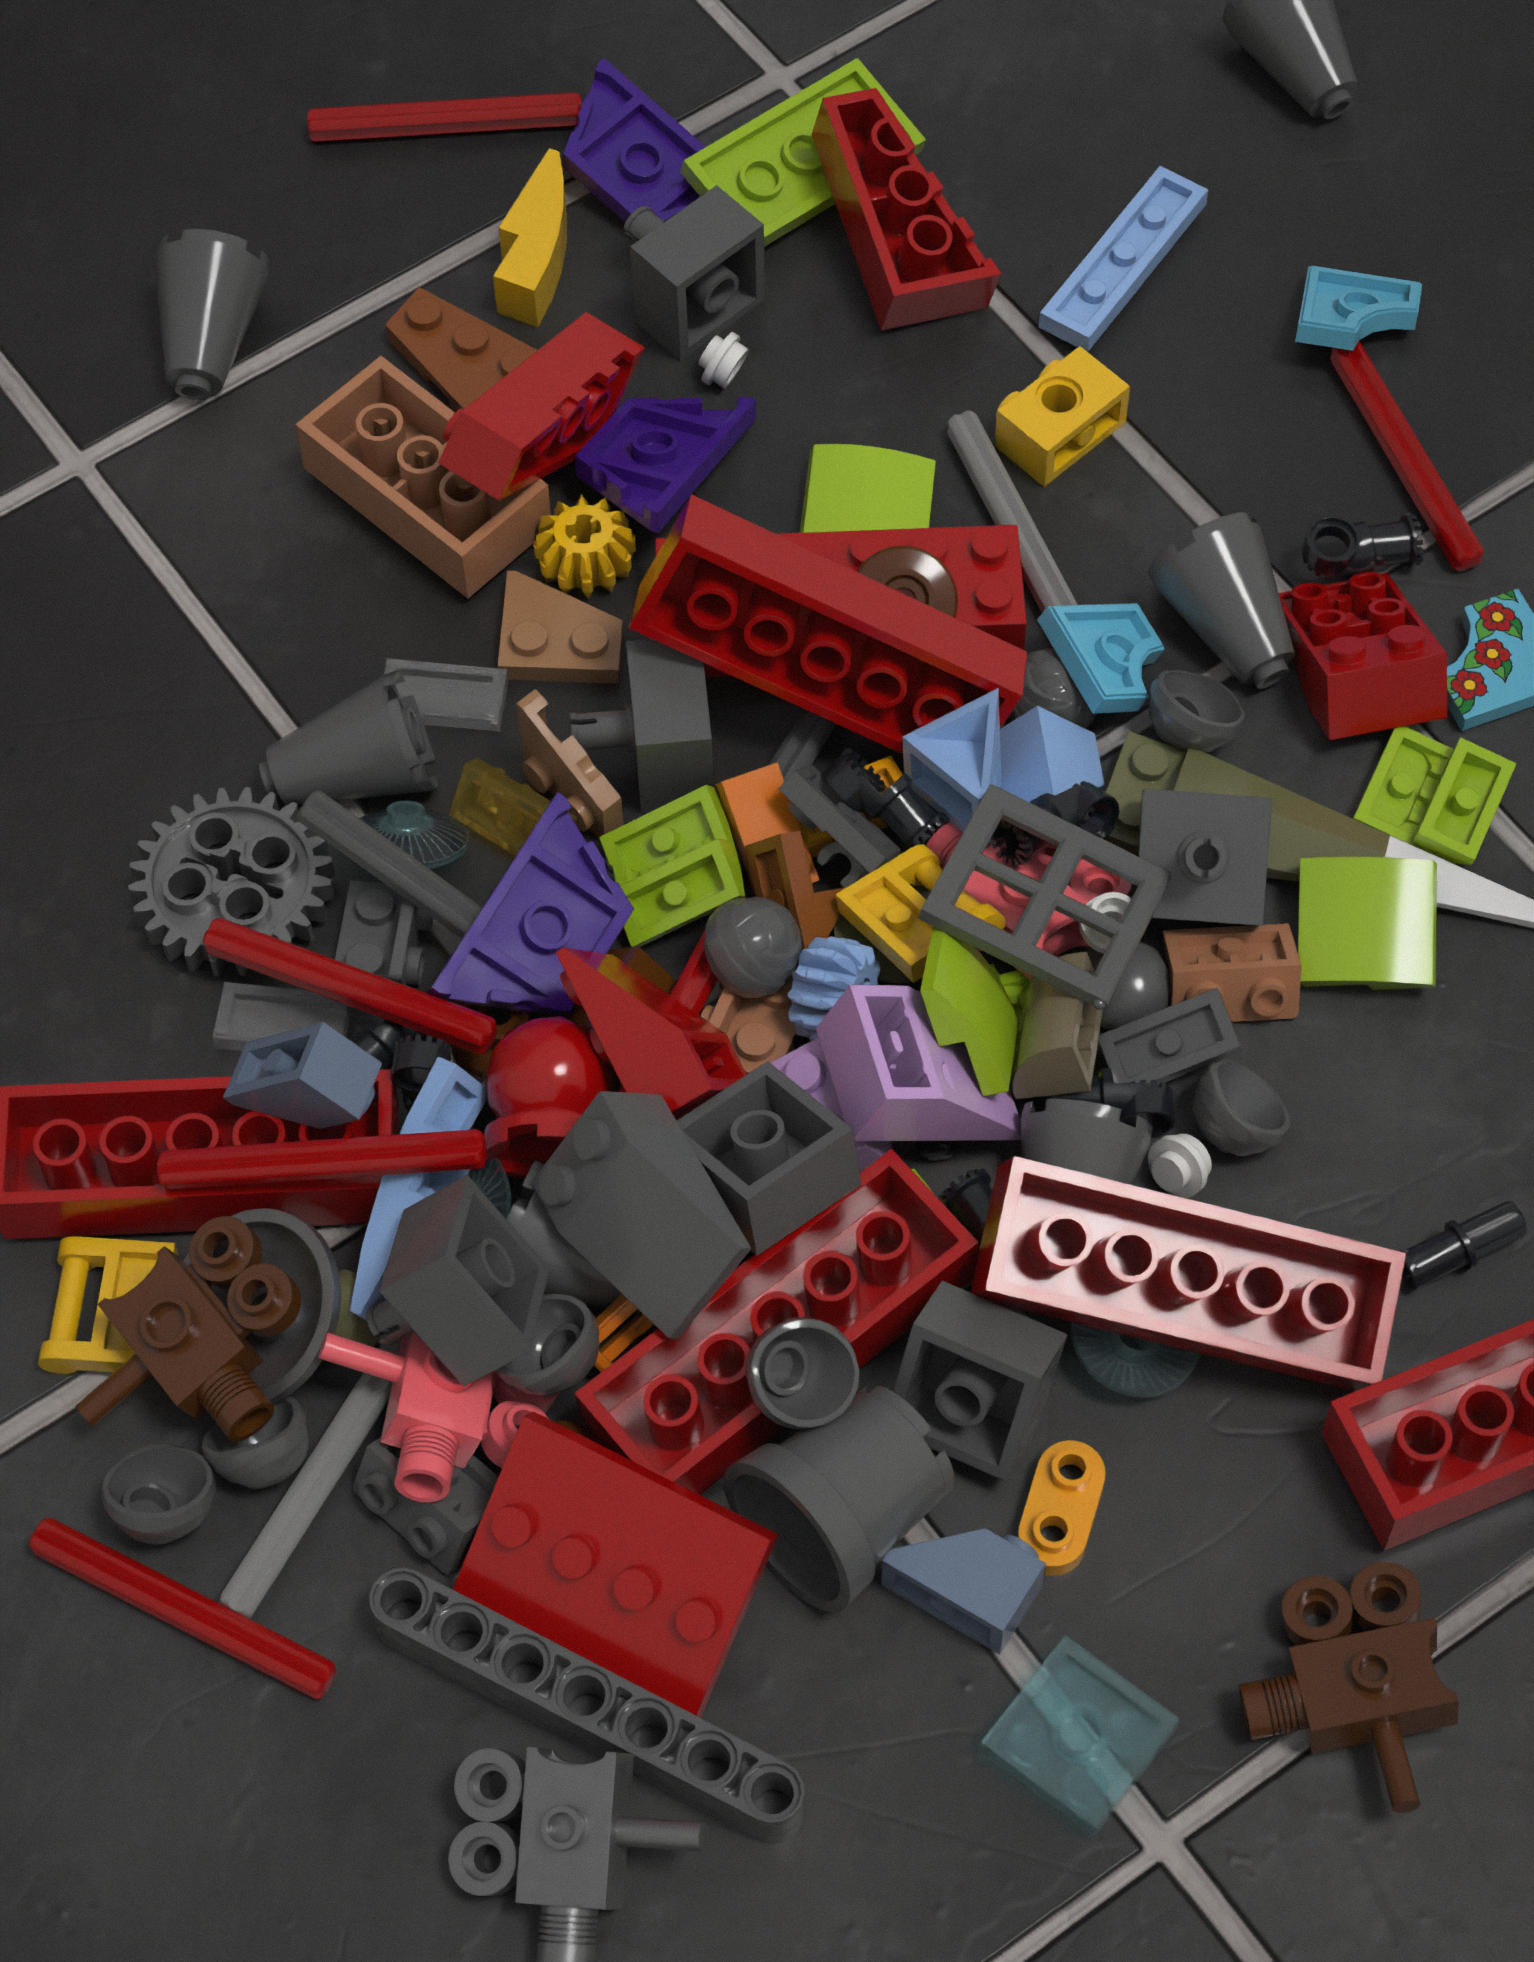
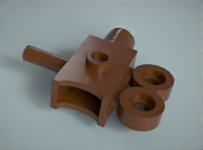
M221 1216L207 1221L194 1234L189 1248L191 1262L189 1265L164 1246L157 1252L156 1264L142 1282L118 1298H104L97 1304L136 1354L75 1406L90 1425L94 1426L152 1375L177 1407L196 1420L207 1411L232 1442L242 1441L251 1437L262 1429L272 1417L274 1405L249 1375L264 1360L245 1337L249 1333L268 1337L285 1331L295 1321L301 1306L300 1290L296 1282L280 1268L271 1264H261L263 1256L262 1244L252 1229L239 1219ZM223 1240H229V1247L226 1253L221 1257L214 1258L213 1252L217 1244ZM211 1285L222 1289H229L227 1296L228 1308L210 1287ZM267 1287L268 1293L265 1300L259 1305L252 1306L251 1299L253 1294L259 1288Z
M1394 1562L1372 1563L1364 1567L1355 1576L1351 1585L1350 1595L1339 1582L1325 1576H1308L1293 1583L1286 1591L1282 1601L1284 1630L1290 1640L1297 1645L1289 1647L1291 1673L1286 1674V1676L1280 1675V1678L1279 1676H1275L1274 1679L1270 1677L1268 1681L1265 1678L1262 1679V1682L1261 1680L1238 1684L1242 1710L1250 1740L1271 1737L1273 1734L1276 1736L1279 1735V1732L1280 1734H1285V1731L1290 1733L1291 1730L1292 1732L1306 1730L1312 1754L1374 1742L1392 1811L1395 1813L1411 1812L1421 1805L1402 1736L1458 1724L1459 1700L1456 1691L1449 1690L1442 1683L1431 1658L1432 1654L1437 1651L1436 1620L1433 1617L1418 1621L1421 1613V1588L1417 1578L1409 1569ZM1380 1599H1391L1398 1604V1607L1391 1612H1382L1376 1609L1374 1604ZM1323 1613L1330 1620L1323 1626H1312L1305 1619L1310 1614ZM1353 1617L1357 1624L1366 1632L1349 1635L1352 1629Z

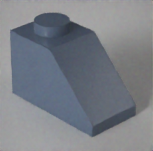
M319 1022L246 1042L223 1099L238 1107L323 1129L360 1119L373 1101L375 1094L373 1085L382 1062L325 1022Z
M984 1528L891 1549L882 1560L881 1585L1000 1655L1042 1589L1046 1563L1039 1560L1036 1550L1022 1539L1009 1534H1005L1001 1538Z

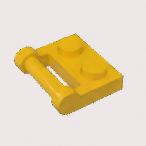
M924 844L911 847L835 894L838 912L913 983L923 977L933 926L918 919L926 899L910 884L915 886L923 885L931 893L943 871L940 867L939 857ZM963 889L955 906L1004 930L1006 921L1004 916L988 903L980 904Z
M78 1236L65 1237L60 1240L57 1262L62 1266L49 1340L41 1343L38 1366L45 1371L56 1374H71L77 1370L114 1373L136 1354L98 1305L91 1342L76 1341L88 1271L96 1267H104L98 1303L104 1298L115 1299L128 1293L145 1279L155 1266L158 1258L157 1252L162 1247H167L178 1256L175 1243Z

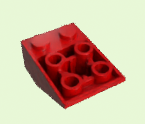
M1362 572L1353 575L1350 580L1324 585L1319 583H1303L1295 586L1292 591L1279 593L1295 651L1293 663L1310 712L1329 740L1448 718L1447 653L1388 573Z
M565 947L555 952L564 968V971L560 973L562 985L570 999L576 1005L583 1006L593 1026V1029L589 1032L592 1045L605 1063L612 1064L623 1086L619 1089V1092L661 1094L677 1121L747 1075L727 1034L614 955Z

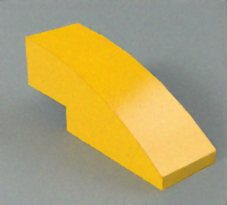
M550 148L498 228L502 262L493 275L497 313L537 328L554 297L562 273L567 245V213L560 153Z

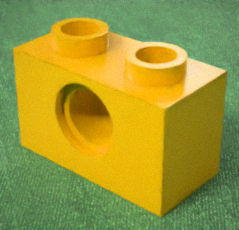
M1079 346L1062 360L1055 359L1043 369L1038 379L1021 392L1014 391L1001 402L996 412L994 447L1045 487L1126 423L1130 386Z

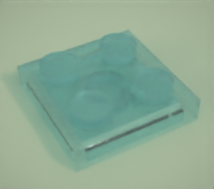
M1065 1635L983 1738L980 1751L1095 1837L1176 1731L1180 1719Z

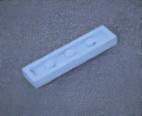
M1159 166L1042 309L1039 317V328L1076 347L1081 346L1088 352L1206 206L1208 189Z

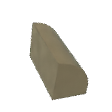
M1087 952L1059 956V958L1094 975L1095 970ZM1034 976L1032 977L1028 990L1013 1078V1094L1015 1099L1091 1091L1103 1010H1096L1094 1006Z

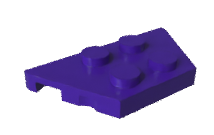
M603 58L597 64L594 80L587 98H584L580 108L576 127L571 132L565 147L562 167L624 222H626L631 213L641 206L650 207L665 222L700 197L680 171L685 159L706 146L610 62Z
M737 397V407L734 410H702V398H677L673 400L627 398L576 454V476L647 529L659 533L756 420V399Z
M557 792L551 799L427 992L428 994L451 1002L565 1017L571 1011L575 1003L570 999L562 985L560 973L564 971V968L555 952L565 947L607 954L634 908L619 883L614 882L608 876L605 861L593 841L587 843L568 813L572 807L565 796Z

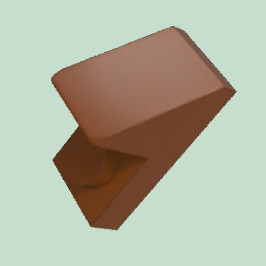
M801 831L778 834L746 845L745 848L756 897L771 899L791 912L801 931V951L808 949L809 944L815 937L828 938L840 916L835 894L845 888L814 893L810 877L811 863L804 849Z

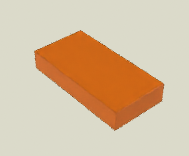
M778 762L715 784L755 897L756 894L745 846L782 833L801 831L804 849L811 863L812 883L820 881L799 821L787 807L790 800L778 789L785 782Z

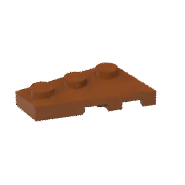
M418 287L385 324L387 339L427 382H433L449 399V405L454 412L461 408H466L537 351V349L421 287Z

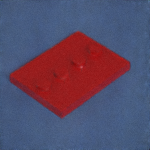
M533 1411L522 1418L453 1590L701 1718L778 1534Z

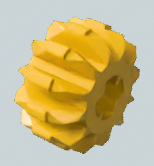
M581 494L576 506L569 507L557 501L554 515L541 516L538 525L539 534L536 535V540L533 544L535 558L538 559L541 574L545 578L546 583L558 581L559 588L565 594H568L576 587L582 588L583 593L589 599L594 590L593 587L601 586L612 592L616 584V577H629V571L632 568L631 558H633V553L636 552L635 535L632 534V529H629V520L625 516L624 511L611 512V506L606 498L593 506L588 505V502Z

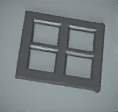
M990 783L924 903L918 919L1094 1006L1096 1010H1103L1108 1007L1172 876L1168 869H1162ZM1001 819L1057 846L1039 882L983 854ZM1081 859L1138 886L1120 922L1063 894ZM974 870L1030 898L1012 934L955 906ZM1054 910L1112 938L1094 975L1036 947Z

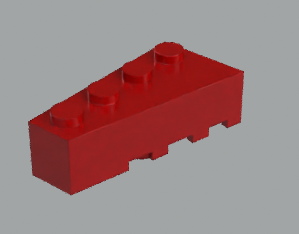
M872 88L822 98L811 136L880 330L987 309L1002 273L991 257L988 259L984 258L973 241L975 233L963 216L958 218L942 195L944 187L934 172L927 173L914 154L915 144L878 89Z
M585 312L466 408H461L453 414L443 432L442 438L447 444L439 464L500 501L575 460L576 454L616 412L645 347L588 312Z

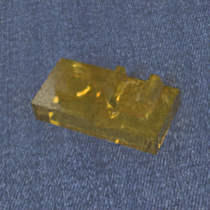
M475 758L464 764L449 815L515 856L550 800L532 790L528 784L524 783L521 785L505 775L506 771L502 768H493L482 760ZM569 813L576 824L577 817Z

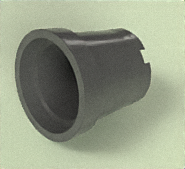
M877 1385L869 1392H866V1386L858 1390L851 1405L841 1416L831 1422L811 1429H801L778 1445L763 1444L730 1465L724 1475V1489L731 1511L778 1534L766 1563L769 1570L805 1602L820 1610L837 1613L843 1611L872 1582L875 1574V1565L932 1508L953 1491L955 1479L953 1468L945 1449L935 1457L923 1439L933 1431L925 1419L901 1396L886 1387Z

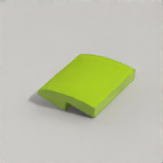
M814 444L809 453L800 533L929 528L936 461L915 454L874 446Z
M1408 727L1394 728L1352 819L1450 863L1471 866L1476 859L1517 763L1461 737L1452 749Z
M706 784L599 837L609 865L613 867L616 882L619 883L634 908L624 925L631 947H641L714 912L727 901L745 897L743 878L734 840L717 789Z
M1390 857L1300 858L1298 955L1302 965L1300 984L1304 987L1368 985L1372 990L1436 988L1437 863L1432 860Z
M933 926L920 992L938 1045L940 1047L965 1042L982 1095L988 1096L1008 1092L1019 1024L1013 1005L997 975L974 946Z

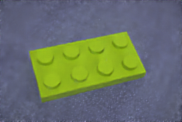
M856 58L683 161L680 173L700 197L717 185L763 223L765 247L836 204L811 136L822 98L877 88L915 144V155L922 152L926 139L862 62Z

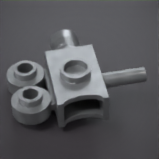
M527 1747L525 1764L518 1755L511 1751L486 1748L477 1750L467 1756L457 1770L454 1781L457 1802L468 1816L483 1822H476L466 1826L454 1838L448 1856L451 1875L460 1888L477 1896L500 1895L511 1890L517 1884L515 1903L540 1905V1913L543 1914H540L539 1919L543 1921H539V1926L542 1927H539L538 1932L542 1934H538V1939L541 1940H538L536 1962H595L596 1944L593 1943H596V1937L593 1936L597 1935V1931H594L597 1929V1924L594 1923H597L598 1918L594 1916H598V1909H623L628 1847L703 1852L706 1847L707 1825L705 1822L630 1817L634 1754L606 1752L605 1756L596 1762L579 1765L561 1758L557 1754L556 1749ZM497 1772H500L506 1780L505 1793L499 1799L494 1798L489 1789L490 1780ZM522 1811L520 1837L509 1826L498 1823L510 1820ZM492 1845L499 1850L501 1855L500 1865L494 1872H490L484 1864L485 1851Z

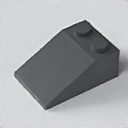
M599 1091L531 1182L559 1234L669 1339L682 1336L751 1250L749 1243L661 1094Z

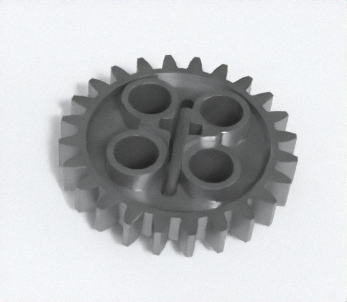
M250 787L244 788L238 801H230L225 788H219L216 803L210 805L199 794L193 795L194 811L186 813L180 807L173 805L170 807L174 823L171 826L157 821L151 824L157 842L139 840L137 846L142 860L130 862L129 867L134 883L128 885L132 903L135 905L133 909L139 927L145 926L148 941L152 946L162 943L166 959L169 961L184 953L189 971H195L206 959L210 960L213 975L219 977L226 962H230L208 954L203 943L205 932L208 930L212 920L216 918L229 920L291 944V939L294 936L302 940L312 941L314 935L309 920L326 922L328 918L323 901L333 900L335 896L331 878L335 877L332 857H329L328 843L298 821L297 814L299 810L295 802L286 805L279 811L276 794L273 792L267 794L260 804L254 803ZM214 844H227L219 849H207ZM274 862H282V863H284V864H282L281 866H279V867H277V868H272V869L264 868L265 866H267V865L270 864V863H274ZM187 894H200L198 897L191 900H180ZM244 913H258L250 919H237ZM235 964L240 976L246 975L248 968Z

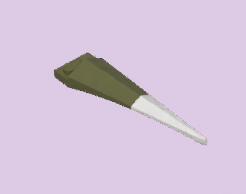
M1128 731L1106 793L1117 800L1120 810L1118 822L1112 833L1106 838V841L1136 856L1141 791L1143 789L1272 798L1266 878L1300 882V858L1390 857L1432 860L1437 863V907L1534 928V900L1201 750H1194L1188 747L1186 752Z

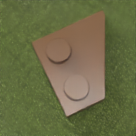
M507 570L498 657L499 680L620 684L624 638L623 620L518 571Z
M535 689L517 702L523 754L521 769L529 783L541 793H545L548 790L553 796L557 792L565 796L572 807L568 813L578 829L583 832L589 829L599 838L623 826L622 800L620 795L603 773L594 766L586 751L573 735L561 742L547 727L545 707L548 705V702Z

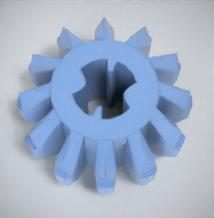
M830 936L828 938L815 937L809 944L808 949L801 951L799 954V966L796 971L791 972L793 977L792 989L787 994L788 998L792 1001L788 1015L790 1021L794 1023L797 1035L807 1037L810 1041L818 1038L817 1026L849 985H879L877 978L881 968L879 961L875 960L872 947L862 945L856 940Z

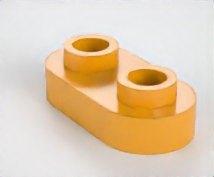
M1074 1440L1061 1441L1044 1451L1039 1459L1020 1521L1018 1538L1032 1546L1039 1555L1038 1559L1046 1563L1044 1571L1046 1576L1066 1574L1076 1568L1081 1562L1103 1492L1106 1474L1103 1460L1096 1450L1083 1442ZM1065 1465H1075L1082 1470L1083 1476L1070 1480L1063 1477L1059 1469ZM1047 1526H1056L1063 1530L1065 1537L1060 1541L1052 1542L1046 1540L1040 1531Z

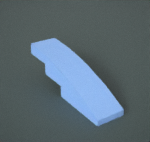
M437 1057L406 1117L400 1134L470 1130L487 1100L485 1086L457 1064ZM469 1170L383 1175L362 1243L350 1307L352 1313L367 1322V1309L373 1304L386 1300L379 1292L403 1210L463 1178L468 1174ZM386 1329V1330H384V1331H382V1332L385 1334V1333L389 1332V1330Z

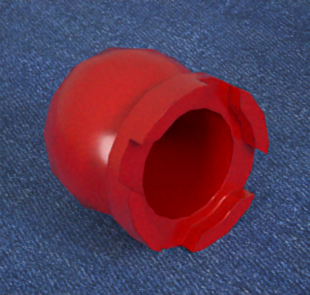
M562 1016L533 1019L507 1031L493 1049L484 1082L489 1107L498 1119L486 1126L483 1135H485L487 1143L486 1162L498 1159L502 1166L499 1173L503 1169L506 1176L525 1180L535 1160L544 1164L548 1161L599 1091L615 1092L617 1081L612 1064L605 1063L597 1054L590 1040L589 1027Z

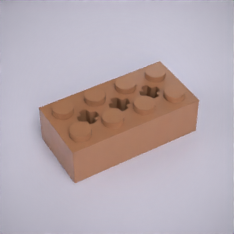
M379 356L295 424L303 468L468 599L534 543L536 535L539 534L538 525L541 516L551 515L548 484L539 479L498 501L440 465L439 460L447 444L442 438L443 432L455 412L383 356Z

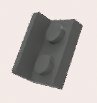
M350 880L335 960L409 987L411 985L420 986L425 968V949L418 947L421 930H431L434 919L385 883Z
M380 1437L366 1447L353 1490L369 1510L381 1516L411 1544L419 1555L427 1558L442 1573L448 1575L459 1567L467 1544L473 1541L498 1476L472 1455L465 1468L454 1466L450 1491L444 1499L429 1503L414 1501L400 1494L394 1484L401 1449L381 1443Z

